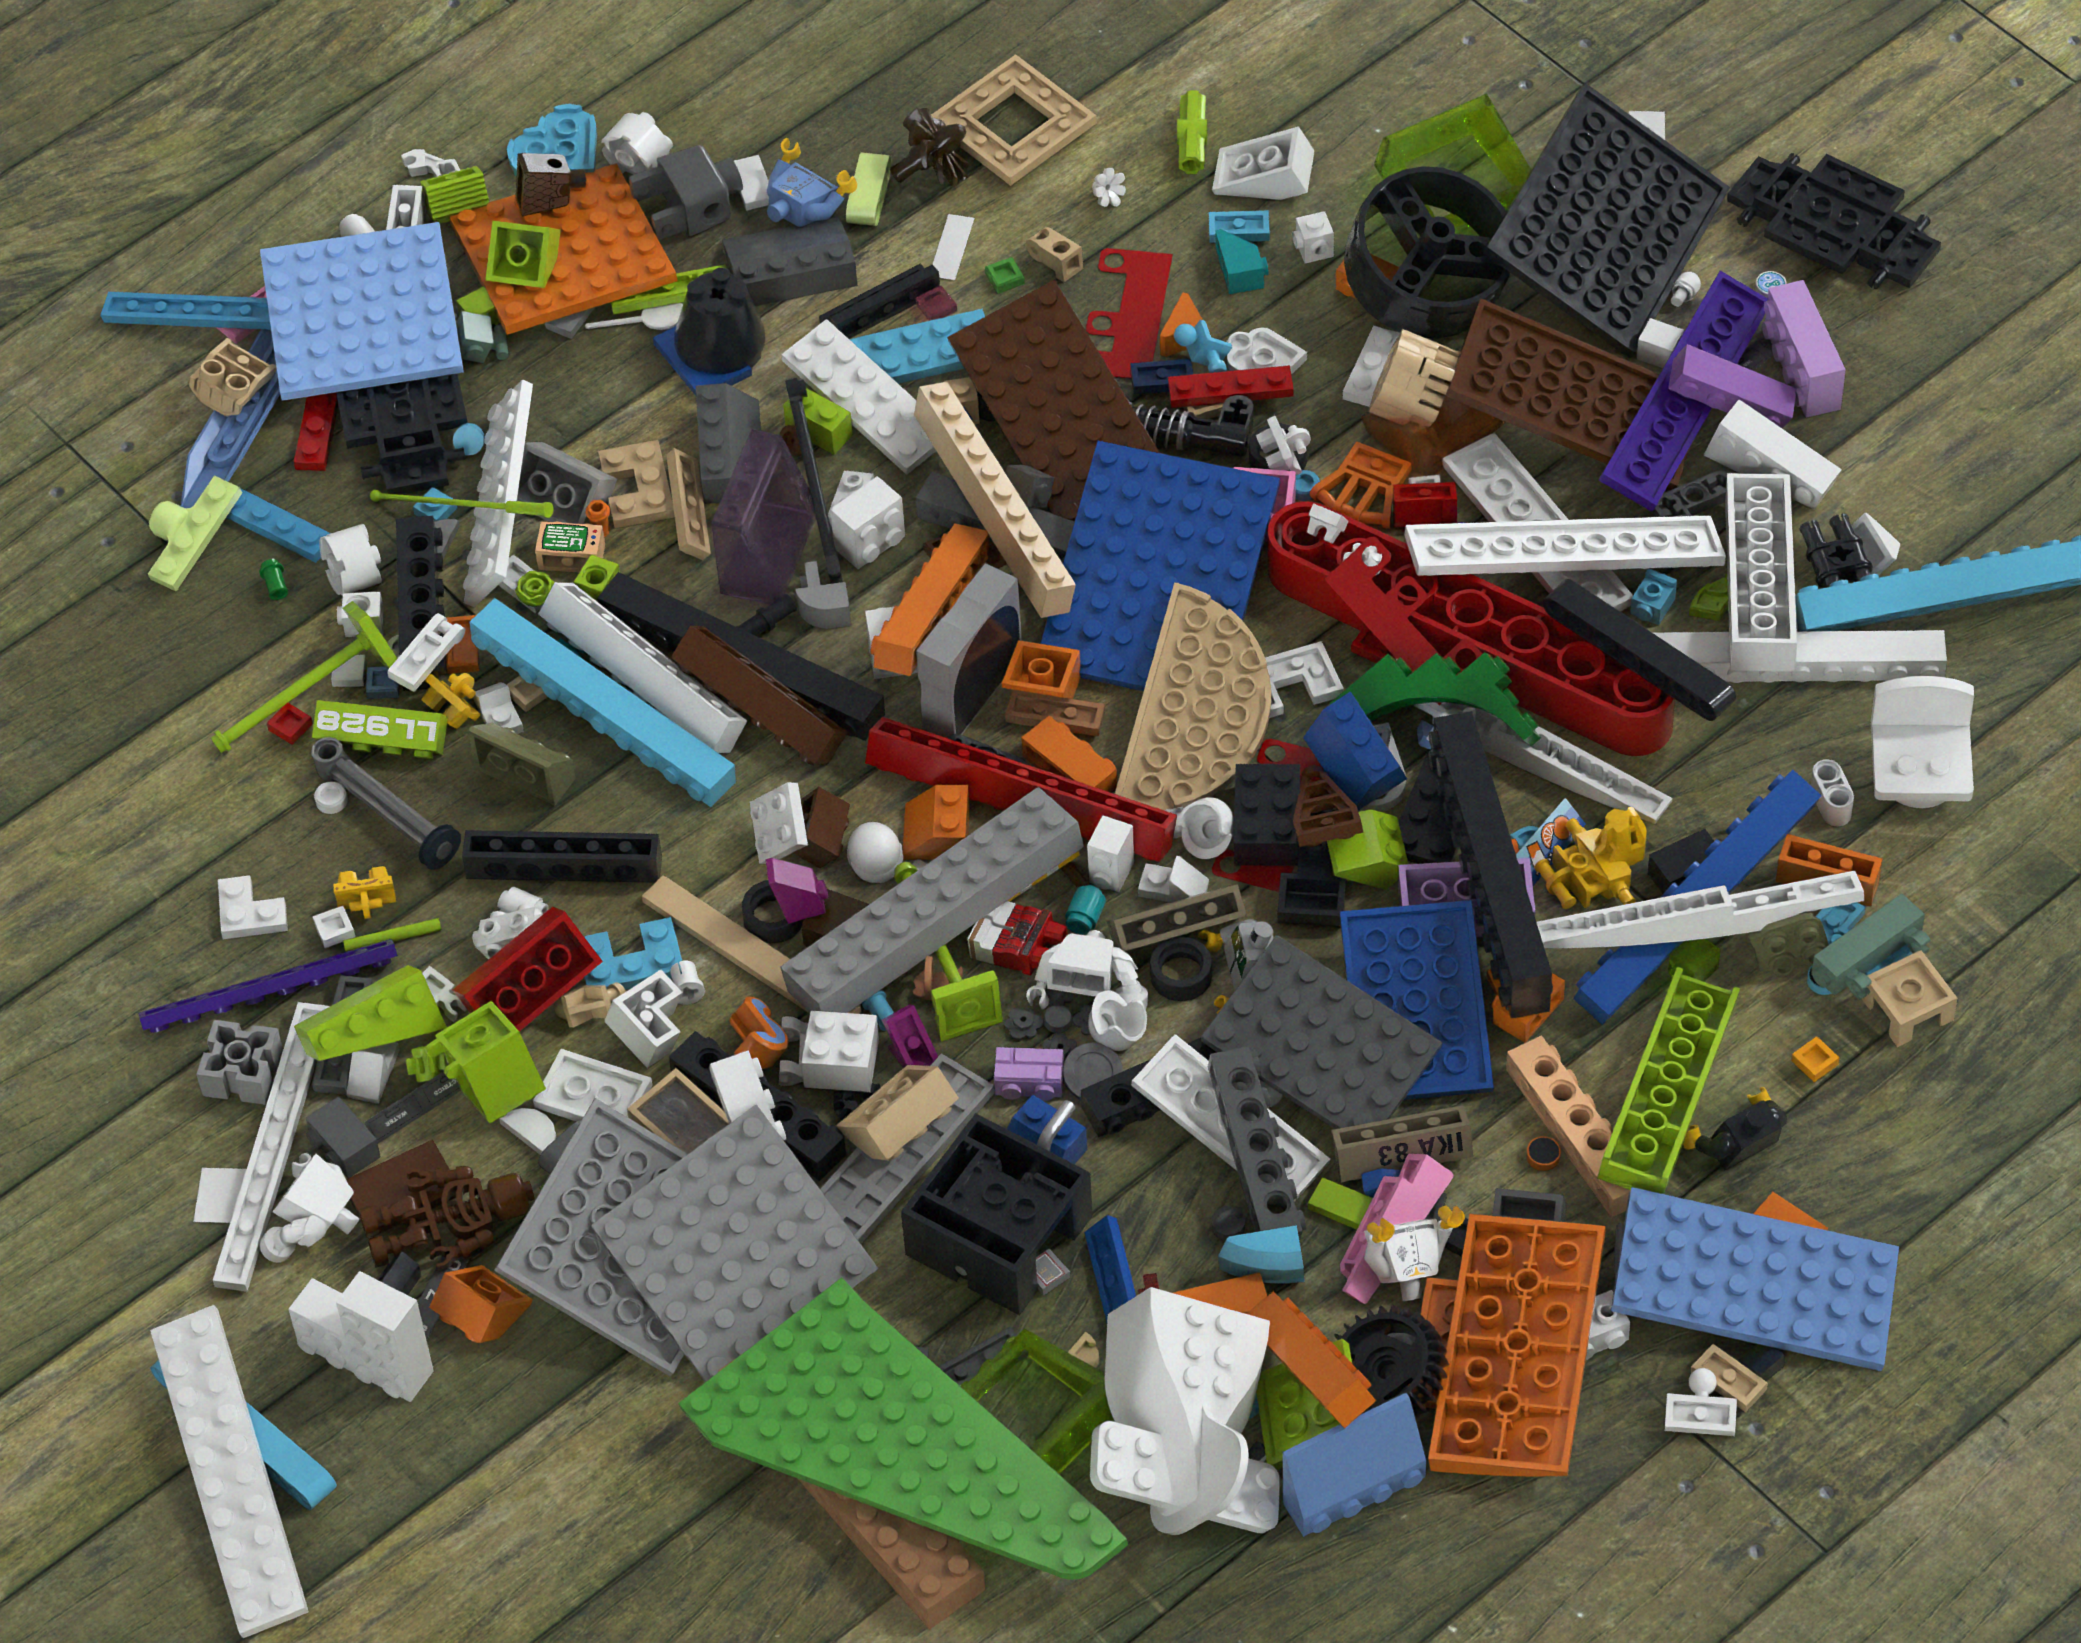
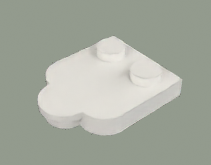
M1256 328L1249 333L1235 332L1226 341L1232 345V349L1227 354V367L1229 371L1290 365L1291 374H1293L1307 360V352L1268 328Z

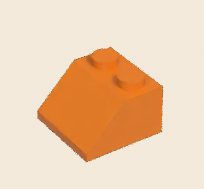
M1018 640L1003 678L1002 688L1073 699L1081 678L1079 673L1080 650Z
M935 785L905 803L903 860H934L968 836L970 812L968 785Z
M479 1265L445 1272L429 1308L439 1314V1318L443 1322L456 1326L465 1332L464 1335L469 1340L483 1343L499 1339L528 1309L533 1299L485 1266Z

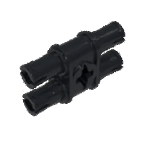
M1841 513L1842 521L1838 514L1829 520L1836 541L1825 542L1817 520L1811 521L1812 528L1809 521L1803 523L1799 528L1808 548L1806 558L1811 562L1816 574L1815 581L1823 588L1830 587L1831 583L1839 580L1859 582L1860 578L1871 575L1872 563L1867 559L1862 547L1863 540L1855 535L1849 521V516L1845 513Z

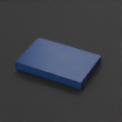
M676 326L653 337L655 347L695 396L696 386L727 383L732 386L752 376V369L749 365L739 371L728 374L699 372L690 368L679 358L675 350L674 333Z

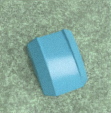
M1297 1225L1229 1236L1218 1255L1219 1269L1237 1277L1260 1272L1265 1283L1305 1282Z

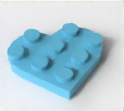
M574 104L555 106L554 112L547 114L545 118L541 116L537 127L524 129L522 135L516 137L514 141L511 138L508 143L507 155L514 175H517L518 153L561 154L565 156L570 171L583 169L585 173L594 172L597 147L595 117L593 114L590 115L583 111L582 106Z

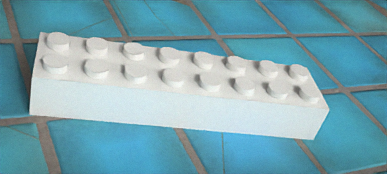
M1727 473L1725 513L1730 671L1795 672L1797 629L1790 474Z

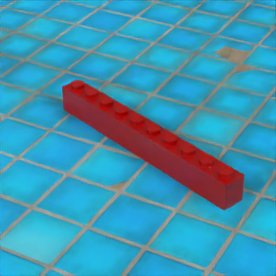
M882 717L869 730L865 763L875 766L881 771H890L905 776L908 780L920 781L932 786L968 785L969 800L991 805L1001 811H1004L1039 787L1078 821L1081 836L1084 839H1091L1102 816H1106L1133 825L1134 854L1140 855L1146 860L1160 862L1172 848L1177 814Z

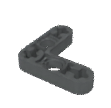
M1716 471L1663 493L1653 510V516H1693L1724 503L1726 488L1723 487H1726L1727 473L1729 472ZM1695 493L1701 495L1703 499L1698 502H1692L1686 496Z

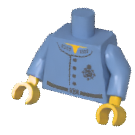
M785 138L781 142L783 157L781 160H777L768 182V217L773 222H779L784 218L797 227H803L814 221L831 218L845 199L843 195L856 191L857 181L855 177L852 176L850 178L846 170L839 172L836 178L839 187L796 162L790 165V161L797 159L801 151L798 142H796L792 150H788L790 141L789 138Z

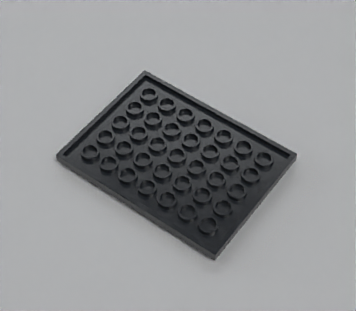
M1584 83L1482 253L1628 358H1631L1638 349V339L1650 318L1655 320L1674 287L1675 281L1682 273L1730 187L1590 85Z

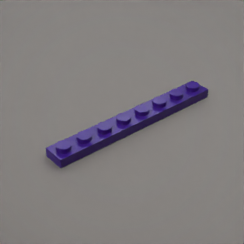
M392 939L142 1011L138 1015L143 1030L150 1029L151 1033L159 1032L169 1028V1023L177 1020H182V1023L193 1022L202 1018L201 1013L212 1010L214 1014L224 1013L233 1009L232 1004L245 1001L246 1005L255 1004L265 1000L264 995L273 992H277L278 995L289 994L297 990V985L309 982V986H316L327 982L328 976L338 973L343 976L354 975L360 972L359 967L369 964H372L373 968L385 966L392 962L391 958L398 955Z

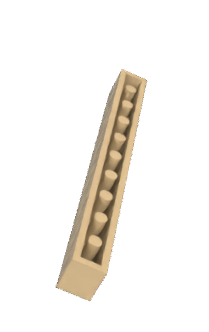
M948 382L920 386L914 416L1011 571L1018 578V582L1041 618L1069 613L1076 586L1075 582Z

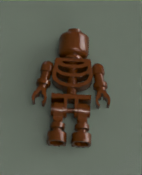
M457 1166L456 1169L444 1171L442 1167L435 1168L436 1172L424 1171L422 1169L409 1170L406 1172L409 1180L414 1177L421 1179L418 1184L410 1183L408 1191L413 1193L419 1192L422 1208H418L416 1199L413 1196H406L399 1199L397 1203L389 1208L386 1205L380 1206L379 1211L374 1212L372 1205L359 1209V1216L366 1238L378 1235V1225L382 1223L384 1226L391 1225V1221H402L403 1224L410 1225L405 1229V1233L398 1238L396 1235L389 1236V1240L383 1241L380 1235L368 1239L375 1268L389 1263L388 1254L393 1253L395 1256L400 1251L412 1250L413 1252H420L429 1247L427 1241L428 1233L431 1234L435 1247L430 1253V1259L434 1260L437 1256H444L446 1258L444 1262L436 1264V1271L448 1269L459 1257L463 1259L470 1257V1252L480 1248L482 1250L489 1247L494 1241V1235L491 1231L493 1229L492 1215H495L500 1221H505L528 1213L529 1201L535 1200L530 1181L523 1182L519 1174L510 1173L490 1179L487 1189L483 1190L480 1179L473 1178V1170L469 1166ZM432 1185H437V1188H444L441 1198L442 1208L433 1212L425 1189ZM469 1192V1200L464 1203L462 1201L463 1195ZM456 1194L457 1204L451 1205V1207L447 1206L450 1197ZM471 1214L475 1218L476 1222L469 1217ZM454 1219H461L464 1226L457 1224ZM440 1222L442 1224L446 1223L450 1232L458 1238L455 1241V1245L441 1246V1237L437 1224H440Z

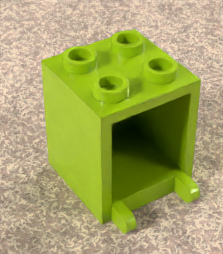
M492 1001L435 1035L436 1039L425 1047V1052L430 1057H436L442 1052L444 1053L449 1064L445 1067L444 1074L449 1079L456 1078L462 1093L489 1124L504 1117L511 1110L546 1090L520 1032Z

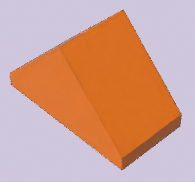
M1183 292L1160 334L1161 356L1167 357L1187 350L1186 346H1181L1175 341V329L1181 324H1190L1195 327L1200 319L1203 320L1187 293Z

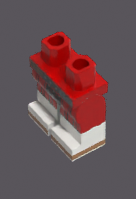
M1006 901L977 921L967 940L970 958L1013 970H1022L1023 974L1031 976L1034 969H1038L1043 953L1049 950V948H1046L1047 944H1061L1068 933L1067 926L1053 921L1051 911L1045 909L1041 911L1032 906L1024 907Z

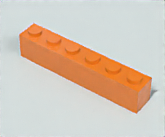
M1273 1291L1248 1313V1315L1270 1321L1267 1347L1344 1429L1376 1401L1367 1390L1372 1386L1368 1379L1327 1339L1316 1325L1314 1326L1289 1297L1282 1301Z

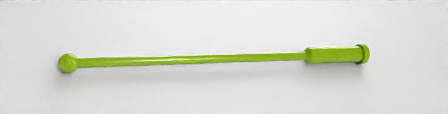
M373 490L370 493V499L374 502L383 499L504 509L507 513L539 515L544 518H550L554 510L550 502L507 501L506 503L386 494L381 493L379 490Z

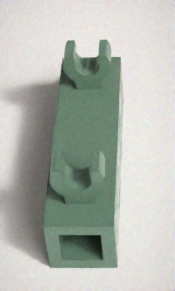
M1900 894L1814 955L1812 975L1815 982L1820 987L1829 990L1834 996L1848 986L1857 999H1863L1870 994L1867 986L1872 984V981L1865 974L1906 944L1913 954L1920 950L1924 954L1929 951L1926 944L1931 939L1922 931L1925 914L1904 894Z

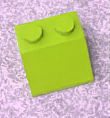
M492 221L485 281L545 288L557 261L561 229Z
M1373 809L1359 812L1363 833L1355 834L1348 839L1337 838L1327 841L1334 875L1387 890L1398 880L1399 865L1408 864L1397 816Z

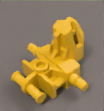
M1628 807L1626 811L1616 808L1612 809L1605 816V826L1602 830L1595 828L1587 831L1579 824L1577 819L1572 818L1567 821L1565 826L1571 833L1575 845L1564 850L1559 845L1553 847L1552 863L1557 872H1554L1549 865L1548 859H1542L1534 866L1536 872H1539L1546 881L1547 891L1551 895H1556L1561 902L1562 908L1565 910L1573 907L1577 899L1584 908L1590 906L1591 898L1598 894L1608 900L1615 897L1623 905L1635 903L1636 900L1629 892L1632 872L1630 866L1644 859L1647 836L1646 826L1633 807ZM1571 889L1574 895L1577 897V899L1574 896H1572L1568 890Z

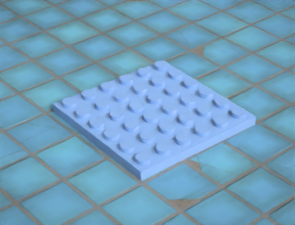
M439 222L260 249L282 401L464 373Z

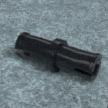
M784 594L783 597L768 607L757 609L756 615L736 627L758 636L766 630H773L776 627V623L791 613L796 612L797 607L788 594Z

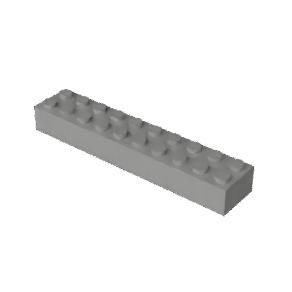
M1037 787L780 966L787 991L810 1013L811 1011L850 1012L924 960L926 956L934 953L1083 848L1084 845L1078 821L1041 788Z

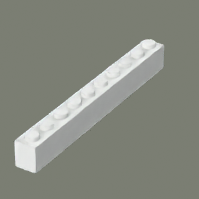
M1944 630L1797 631L1795 672L1730 671L1729 632L1653 633L1726 682L1733 683L1756 681L1767 683L1774 681L1868 682L1888 681L1911 676L1945 677L1947 664Z

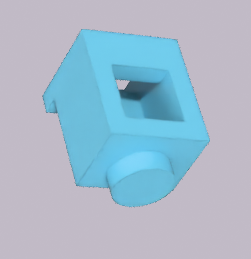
M1648 568L1645 578L1631 598L1630 614L1637 616L1643 621L1659 625L1675 600L1677 579Z

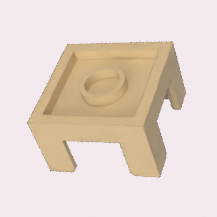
M1922 950L1867 975L1871 979L1872 984L1867 986L1870 994L1862 1000L1870 1010L1873 1009L1874 1000H1876L1891 1020L1889 1036L1897 1047L1912 1040L1914 1025L1937 1014H1940V1026L1954 1021L1957 997Z

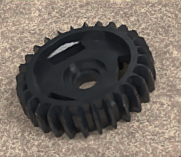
M1380 1305L1378 1314L1374 1315L1370 1309H1367L1366 1318L1361 1319L1358 1315H1355L1356 1323L1353 1326L1344 1323L1346 1332L1343 1335L1334 1334L1337 1340L1343 1339L1349 1343L1352 1363L1355 1359L1356 1369L1372 1384L1367 1390L1376 1400L1363 1413L1394 1399L1391 1397L1406 1386L1408 1387L1396 1397L1407 1393L1413 1412L1415 1413L1420 1409L1427 1413L1424 1404L1428 1400L1436 1402L1432 1393L1434 1390H1443L1438 1380L1447 1378V1374L1442 1368L1449 1365L1448 1360L1444 1356L1447 1350L1442 1344V1337L1435 1330L1431 1322L1427 1319L1425 1320L1418 1312L1413 1313L1407 1307L1401 1311L1397 1306L1393 1305L1388 1312L1385 1307ZM1404 1333L1412 1335L1416 1339L1410 1345L1392 1338L1388 1334ZM1388 1364L1396 1365V1371L1391 1377L1387 1379L1380 1378V1372L1384 1366Z

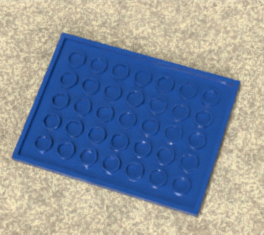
M1097 441L1063 562L1064 567L1076 584L1070 612L1048 616L1041 644L1080 650L1079 673L1083 679L1144 691L1174 582L1190 586L1210 595L1213 601L1219 603L1227 610L1231 609L1242 621L1244 620L1268 525L1278 494L1280 478Z

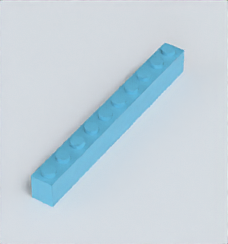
M2081 535L2072 538V542L2060 544V540L2048 541L2043 543L2040 548L2030 549V546H2020L2012 549L2011 553L2000 555L1999 551H1993L1983 554L1981 559L1970 560L1969 557H1961L1951 561V564L1939 566V563H1930L1922 566L1921 570L1909 572L1908 568L1898 569L1891 572L1890 576L1880 578L1878 574H1871L1860 578L1859 582L1848 583V580H1839L1831 583L1830 587L1818 589L1816 585L1804 587L1795 596L1798 630L1839 631L2081 585Z
M496 598L470 621L471 640L477 648L487 650L496 657L500 664L505 667L509 666L517 671L527 683H534L541 687L550 699H557L574 716H581L590 722L597 732L607 734L615 740L620 748L626 751L630 750L637 755L647 767H654L670 783L680 785L687 790L694 800L702 801L712 807L736 783L735 764Z

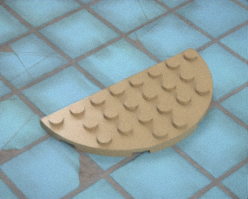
M1174 582L1115 791L1117 795L1162 810L1182 806L1185 808L1199 799L1213 796L1235 780L1236 764H1249L1259 749L1268 727L1271 712V685L1267 662L1253 633L1231 609H1225L1219 603L1213 601L1210 595L1190 586Z

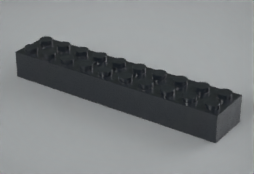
M1469 711L1434 718L1433 731L1429 732V742L1432 750L1428 752L1431 770H1437L1438 773L1436 787L1439 796H1444L1446 800L1443 803L1446 821H1452L1454 827L1451 829L1453 845L1455 848L1460 847L1461 850L1459 864L1462 874L1467 873L1469 877L1467 881L1470 900L1475 899L1477 907L1474 908L1478 927H1484L1485 933L1482 934L1484 949L1486 953L1491 952L1493 960L1490 961L1493 979H1499L1501 987L1498 988L1501 1006H1507L1511 1019L1549 1012L1552 971L1473 713Z

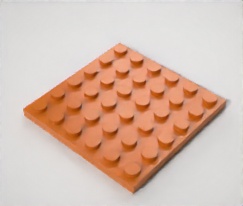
M617 163L596 169L594 172L585 173L586 187L570 189L569 204L565 207L522 216L515 195L491 201L486 206L473 210L466 209L459 214L449 216L450 224L482 287L485 286L494 305V311L506 335L677 282L674 267L637 199L633 198L630 187ZM492 221L561 229L557 261L545 288L485 281Z

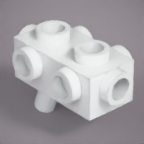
M522 904L518 907L517 911L511 913L502 911L492 912L490 918L480 920L479 930L473 932V943L489 960L542 916L543 913L536 906L530 904Z

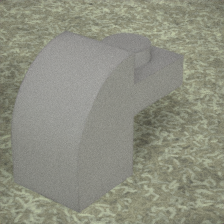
M817 561L804 563L805 575L800 576L801 588L796 589L797 606L801 617L810 625L818 628L829 629L851 626L846 583L820 585Z

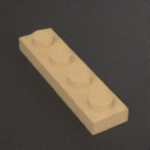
M673 448L666 454L679 550L704 560L711 554L698 459Z

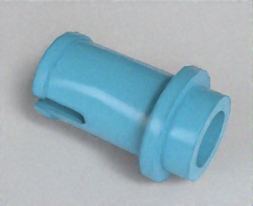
M880 990L865 1000L862 1006L865 1010H869L872 1015H877L879 1028L882 1031H886L882 1019L893 1014L894 1011L886 1001V993Z

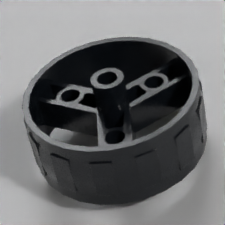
M1422 166L1404 169L1388 176L1373 188L1360 206L1347 238L1344 266L1347 281L1354 296L1375 319L1399 333L1404 329L1424 338L1437 339L1455 336L1468 330L1480 298L1494 304L1499 299L1510 275V272L1482 253L1505 215V208L1493 193L1478 181L1460 172L1446 168ZM1425 205L1444 209L1461 218L1479 236L1455 234L1454 225L1450 220L1439 216L1432 218ZM1378 212L1382 214L1407 254L1406 259L1391 281L1384 276L1374 263L1366 244L1365 222ZM1436 274L1494 280V284L1486 291L1467 300L1439 302L1420 298L1425 288L1432 283Z

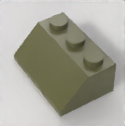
M494 723L471 726L468 730L475 769L555 806L576 779L573 760L562 752L552 751L544 747L537 740L524 738L511 728H503Z

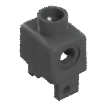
M701 145L658 157L657 167L629 177L631 194L638 202L660 193L663 194L667 201L665 210L651 215L653 231L658 240L685 231L687 236L691 237L727 221L731 216L729 196L743 190L740 173L732 158L729 157L714 163L706 149Z

